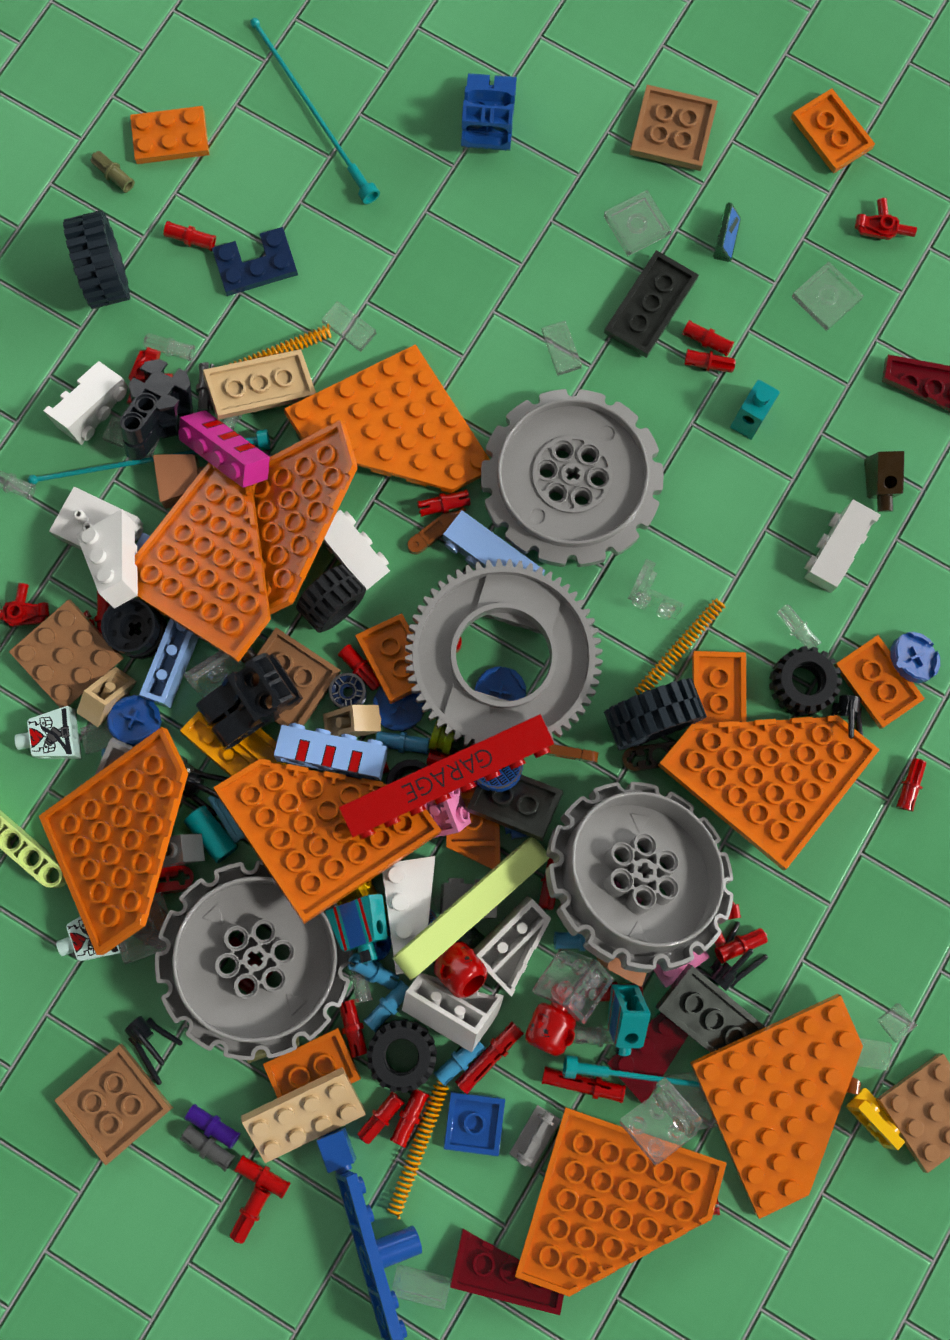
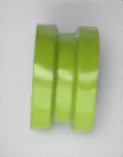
M435 724L428 748L432 750L440 749L442 753L449 755L454 743L455 733L452 732L446 736L444 735L446 726L437 729Z

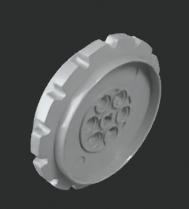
M566 389L542 393L539 395L538 404H532L529 400H526L506 415L508 426H497L486 445V454L491 459L482 462L481 489L483 492L491 494L485 500L487 512L496 528L501 526L508 528L505 533V539L523 554H528L531 550L537 551L538 561L559 567H565L569 559L575 560L578 567L603 563L606 559L605 552L611 551L614 555L618 556L635 544L639 538L636 529L646 530L658 509L659 501L655 500L653 495L661 494L664 475L663 465L653 461V458L659 452L655 439L648 428L639 429L636 427L638 416L618 401L613 405H607L605 403L606 396L583 389L578 390L577 395L574 397L569 396ZM558 451H566L569 457L559 458L556 453ZM586 454L591 455L594 461L590 463L585 462L582 456ZM547 469L550 470L553 473V475L549 478H545L540 474V472L542 470ZM573 475L576 476V479H575V478H572L571 480H568V479H567L568 476H569V477H572ZM598 477L603 480L604 484L596 486L591 482V479ZM556 492L562 496V499L553 501L549 495ZM584 497L588 503L579 505L576 503L575 498Z
M618 782L595 788L589 794L590 800L581 796L562 815L561 821L564 826L558 825L553 830L546 852L547 857L554 861L545 870L549 895L551 898L560 900L561 906L556 910V913L572 936L582 934L585 937L583 947L594 956L606 963L611 962L616 957L621 961L623 969L634 972L650 973L656 968V964H659L663 971L673 970L691 962L694 959L693 951L698 955L707 951L721 935L722 931L718 924H722L729 919L733 903V893L726 888V885L733 881L730 860L726 852L718 850L717 844L721 839L710 822L705 817L697 818L693 814L694 806L684 798L673 792L662 796L659 793L658 786L648 783L631 782L625 790ZM637 845L641 846L645 853L641 852ZM614 854L619 855L622 859V862H619L615 858ZM660 862L665 864L666 869L660 865ZM613 880L618 881L622 889L616 887ZM659 887L664 889L666 896L660 892ZM636 897L642 899L644 906L637 902Z
M256 861L255 868L251 871L246 870L242 862L218 868L214 871L215 880L212 883H207L202 878L198 879L179 897L180 902L183 904V909L179 912L170 910L164 920L159 933V939L166 942L167 947L164 951L156 952L155 954L156 981L159 984L165 983L169 987L168 992L161 997L162 1002L175 1023L186 1020L189 1023L186 1036L208 1051L212 1050L216 1044H221L224 1047L223 1055L225 1057L238 1060H254L255 1053L260 1049L265 1051L268 1058L287 1054L297 1049L296 1039L299 1036H304L310 1041L330 1023L331 1018L327 1015V1009L330 1006L336 1008L341 1006L350 983V979L343 976L342 970L348 964H353L349 962L353 951L344 952L341 950L325 911L303 924L262 861ZM335 903L334 905H332L331 907H329V908L326 909V910H329V909H332V908H334V907H337V906H338L337 903ZM260 925H267L271 929L270 938L267 940L259 939L256 936V928ZM234 931H239L244 936V943L238 947L232 946L228 941V936ZM285 945L288 947L290 955L286 960L281 961L275 957L274 950L277 946ZM252 952L255 955L259 952L262 955L260 959L262 964L260 966L256 964L250 966L247 962L250 960L248 957L249 953ZM225 958L233 959L236 964L235 970L230 974L221 972L219 968L220 962ZM274 971L280 974L281 983L278 987L272 988L267 985L266 976L269 972ZM244 978H249L254 983V989L248 995L242 994L238 989L240 980Z

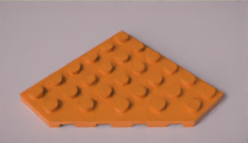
M416 344L284 409L286 417L301 440L341 420L346 424L357 466L371 469V472L389 477L391 475L406 479L407 482L425 487L430 485L441 488V491L453 493L481 478L482 462L490 460Z
M341 420L271 456L268 479L251 485L254 493L270 615L294 603L358 469L346 424Z
M208 462L135 554L138 576V596L136 597L239 662L271 620L254 493L251 485L244 488Z
M838 715L820 718L799 717L785 720L764 719L751 722L729 721L716 724L695 723L689 726L659 762L658 766L784 871L790 866L880 749L855 729L854 737L850 739L848 737V723Z
M163 727L39 815L96 955L106 954L145 927L188 777V771L168 729Z
M258 759L213 787L214 792L303 924L441 833V829L426 809L414 816H411L409 812L400 815L401 822L385 828L383 823L374 828L375 834L360 840L358 835L352 837L339 807L388 785L381 781L365 778L356 779L346 777L344 774L328 771L319 772L309 770L307 767L291 764L282 765L272 763L270 760Z
M839 994L833 995L690 1062L753 1210L759 1219L809 1196L861 1054L863 1045L842 996Z
M565 1108L515 1277L560 1294L572 1296L592 1283H596L629 1263H633L655 1249L712 1220L727 1163Z

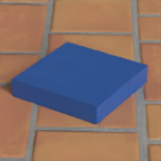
M451 1091L444 1149L499 1156L505 1098Z

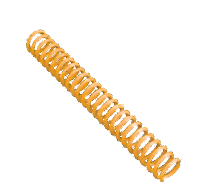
M327 324V328L322 326V330L319 327L317 331L313 329V334L309 331L308 335L306 333L303 336L299 335V339L294 337V341L290 338V343L285 340V345L283 342L280 343V346L276 344V349L274 346H271V350L266 348V352L262 349V355L257 351V356L253 353L252 357L257 359V357L261 358L289 352V349L294 351V347L296 350H299L298 344L303 350V343L307 348L308 342L313 346L312 339L315 344L318 343L316 336L322 342L321 334L324 340H327L326 333L331 339L329 324ZM248 355V360H252L250 355Z
M718 599L712 600L709 607H706L705 611H702V615H699V619H695L692 626H689V630H685V634L678 638L679 641L672 645V649L668 650L669 653H665V657H662V660L655 664V668L651 669L652 672H648V676L641 680L642 683H638V687H635L637 695L640 694L637 690H640L642 693L645 692L641 686L647 691L651 690L644 682L655 688L647 678L651 679L656 685L658 684V681L651 674L662 681V678L654 670L665 677V674L658 667L666 673L669 672L661 663L665 664L669 669H672V667L664 659L675 665V662L667 655L679 662V659L671 651L682 658V655L674 647L685 654V651L678 644L684 649L689 650L681 640L685 641L687 645L692 646V643L685 639L684 636L695 643V639L687 632L691 633L696 639H699V636L691 628L699 635H702V632L694 624L702 631H706L698 621L705 627H709L701 617L712 624V621L704 613L711 619L716 620L714 615L719 616L717 611L722 612L720 607L726 608L722 602L718 601Z
M439 1080L436 1081L438 1084L444 1086ZM433 1085L434 1088L441 1092L434 1090L431 1092L441 1098L429 1096L438 1103L427 1101V1103L437 1109L425 1107L435 1113L423 1112L432 1119L421 1117V1119L431 1125L420 1122V1125L429 1130L417 1128V1130L426 1135L415 1133L416 1136L425 1141L414 1138L415 1142L423 1146L411 1144L412 1147L422 1152L409 1149L410 1152L419 1157L407 1155V1157L418 1163L405 1160L406 1163L411 1164L415 1168L403 1165V1168L413 1173L403 1170L401 1173L412 1179L399 1176V1179L409 1184H404L400 1181L397 1184L408 1190L395 1187L396 1190L401 1191L405 1195L393 1192V1195L400 1197L404 1201L393 1197L390 1198L401 1205L397 1206L389 1203V1206L396 1208L400 1212L389 1208L386 1209L388 1212L395 1214L398 1217L397 1220L401 1218L399 1214H402V1209L405 1208L403 1203H406V1198L409 1197L408 1192L411 1191L409 1187H412V1181H415L413 1176H416V1171L419 1170L417 1165L421 1164L420 1160L423 1159L422 1155L425 1154L423 1149H426V1144L429 1143L427 1138H431L429 1133H432V1128L435 1127L433 1122H437L435 1117H438V1112L441 1111L439 1106H443L441 1101H444V1096L447 1095L445 1090H449L447 1085L444 1087Z

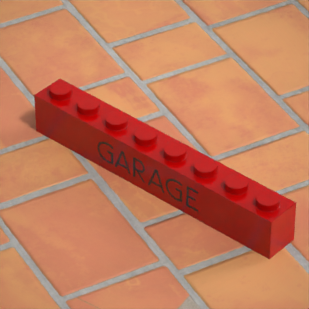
M541 714L346 803L340 806L339 809L352 837L358 835L360 840L375 834L374 828L383 823L385 828L401 822L400 815L409 812L411 816H414L426 810L424 804L434 800L436 805L450 799L449 793L456 789L463 793L476 787L474 781L482 777L487 782L500 776L499 770L508 765L512 770L525 764V757L534 754L535 758L551 752L549 746L555 743Z

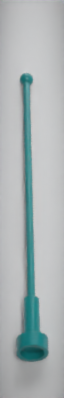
M252 18L250 21L251 26L257 29L347 164L348 172L360 188L358 192L359 197L364 204L374 202L379 197L380 191L374 183L366 181L355 163H351L260 27V21L257 18Z
M267 429L256 431L257 436L244 438L254 446H259L261 451L271 449ZM189 450V451H183V452H177V453H171V454H193V455H196L197 453H196L195 451H193V450ZM148 457L141 460H131L38 477L30 475L28 482L31 485H35L39 481L154 462L153 457Z
M565 1055L563 1078L575 1079L577 1074L605 1078L611 1075L701 1088L697 1081L610 1070L609 1066L580 1063L577 1056Z

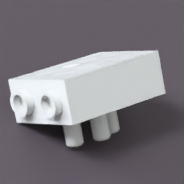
M73 487L49 532L57 539L82 550L76 535L121 509L81 489ZM124 511L137 525V532H135V541H137L143 532V523L137 516Z

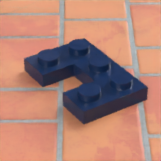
M283 227L260 233L266 256L242 263L236 241L212 248L227 296L298 275Z

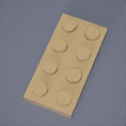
M301 349L203 370V377L217 420L297 403L316 393Z
M342 1067L242 1115L241 1121L264 1163H267L366 1115Z

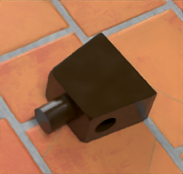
M904 451L877 452L864 459L867 497L869 499H877V512H893V498L903 494Z

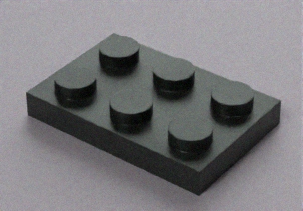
M521 774L520 780L512 788L503 792L488 791L477 785L467 807V812L543 841L563 795V790Z

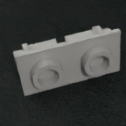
M537 1105L509 1154L515 1157L520 1164L528 1165L533 1169L561 1119Z

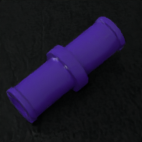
M196 1104L192 1105L185 1116V1120L203 1130L205 1136L208 1138L210 1136L214 1137L229 1149H232L240 1137L241 1133L221 1122L219 1116L213 1117Z

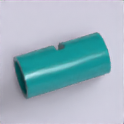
M205 805L196 809L184 820L185 825L193 834H202L203 847L216 864L225 860L238 848Z

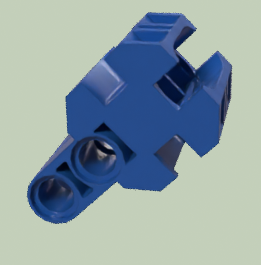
M468 73L463 101L461 147L511 150L517 77L495 75L494 85H490V75Z

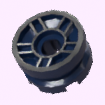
M342 673L336 676L330 683L329 695L334 705L340 709L350 705H363L366 701L367 690L362 679L356 674ZM345 687L353 690V694L350 697L344 696L343 689Z

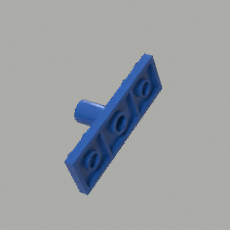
M349 1170L338 1175L335 1173L381 1339L404 1340L407 1337V1331L402 1319L398 1320L396 1309L399 1308L398 1299L395 1292L390 1291L384 1268L422 1254L418 1233L412 1225L375 1239L371 1222H374V1215L370 1205L365 1204L363 1194L366 1193L363 1178L361 1176L358 1177L357 1173Z

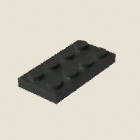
M656 250L606 326L604 334L647 358L697 281L699 274Z
M689 963L655 1006V1008L710 1053L765 1028L762 1023Z

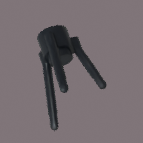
M853 695L839 696V702L833 703L831 716L838 715L839 713L842 719L848 720V737L850 739L854 737V720H856V730L863 735L861 699Z
M196 768L193 771L187 769L188 777L182 795L192 799L200 807L205 805L214 817L217 816L216 812L194 793L198 794L201 790L219 799L213 789L203 785L204 779H201V777L220 782L229 777L206 773Z
M735 922L726 939V943L734 939L740 922ZM749 949L732 967L727 962L721 965L717 958L710 967L713 970L710 977L727 991L730 986L733 988L738 981L767 960L768 956L763 955L740 973L737 970L753 954V949Z
M139 1016L126 1027L125 1032L129 1036L128 1040L134 1045L156 1084L161 1085V1079L141 1045L146 1047L160 1065H164V1060L148 1041L154 1035L151 1030H155L179 1046L183 1042L157 1025L151 1017L145 1020L142 1016Z

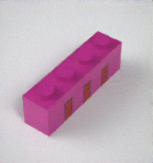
M203 410L180 417L179 440L244 488L268 479L270 457L220 420H217L209 412Z

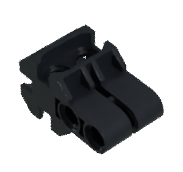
M161 359L144 362L140 370L144 372L145 383L135 378L129 383L131 404L121 416L120 428L125 454L131 460L144 459L160 437L164 439L178 436L180 427L178 415L183 417L193 414L191 384L187 372L178 369L174 376L170 377L164 373L168 363Z
M262 653L251 658L245 663V668L239 672L229 674L221 683L222 685L196 704L209 726L216 724L211 730L224 750L234 747L259 728L273 723L280 718L279 714L286 709L291 710L303 699L275 654L269 656L267 653ZM257 673L259 676V683L257 686L254 687L253 675ZM269 695L272 697V707L270 709L266 705V699Z

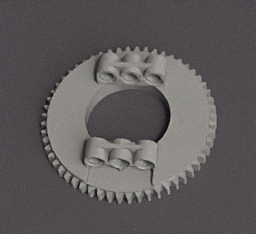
M497 559L496 566H492L490 560H487L485 568L479 562H476L474 571L467 565L465 567V574L459 569L456 570V579L447 575V584L441 581L438 582L440 591L432 588L430 590L432 598L426 596L423 598L426 606L418 605L417 611L421 615L414 614L412 620L416 624L409 625V631L414 634H409L406 637V641L412 643L405 645V651L411 653L405 656V662L411 664L406 667V673L413 674L408 678V683L416 684L411 688L412 694L420 693L416 698V702L425 703L421 711L423 713L431 712L428 720L437 719V729L446 726L444 734L446 736L454 732L455 742L463 737L464 746H467L471 741L476 744L541 714L552 739V734L560 738L563 735L561 728L569 731L571 728L569 721L576 724L579 720L576 713L583 715L586 710L582 705L589 706L592 702L587 696L593 697L596 693L591 687H597L599 681L594 677L601 675L602 671L596 667L601 666L603 660L596 658V656L602 654V649L595 647L601 643V639L593 637L599 630L598 628H590L595 622L594 618H586L590 613V609L581 610L585 601H575L578 592L575 591L569 594V584L561 587V577L552 581L553 572L550 571L543 576V567H539L534 572L532 563L526 569H523L522 561H519L517 566L513 567L511 559H508L506 566L502 565L500 559ZM481 617H486L542 634L547 642L550 653V667L542 685L530 695L514 701H507L477 692L469 687L459 671L456 660V648L461 635L470 624Z

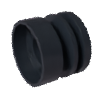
M135 598L115 609L110 605L103 614L101 621L102 636L110 647L130 658L141 660L155 656L167 627V622L160 612ZM139 627L142 631L140 635H138V632L136 631Z

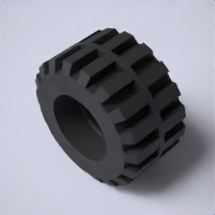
M339 565L323 573L303 592L296 605V610L318 633H321L339 624L359 605L366 593V587L345 565Z
M804 646L798 650L796 648L791 650L774 665V671L770 673L769 679H772L769 689L774 690L772 697L774 700L778 699L780 701L778 706L781 709L786 707L788 708V713L793 714L796 712L797 716H804L806 714L813 715L832 704L835 700L834 697L840 692L838 686L842 684V678L837 677L841 671L840 668H834L833 664L836 663L834 658L830 660L827 658L829 653L825 651L819 653L816 647L807 649V646ZM805 668L815 675L818 687L814 695H804L794 687L792 682L794 669Z
M409 1019L391 1021L382 1026L369 1043L367 1065L368 1069L372 1072L371 1076L380 1083L381 1087H387L391 1092L401 1091V1093H406L408 1090L413 1089L414 1091L418 1089L420 1085L425 1084L434 1070L437 1055L435 1041L429 1034V1031L416 1021H408ZM397 1039L411 1041L418 1050L416 1065L406 1072L394 1070L386 1060L388 1046Z

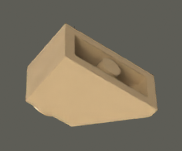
M114 667L83 691L76 713L96 727L100 726L107 720V716L114 704L123 697H127L135 686L136 680L117 667Z
M350 705L323 714L324 729L330 731L331 735L341 737L342 734H349L358 737L381 731L379 705Z

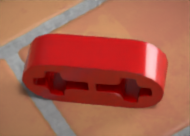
M181 865L162 868L159 880L166 879L167 882L158 883L154 895L186 891L194 882L192 870L187 866ZM179 872H184V876H189V879L185 880V885H179V881H169V879L177 878Z

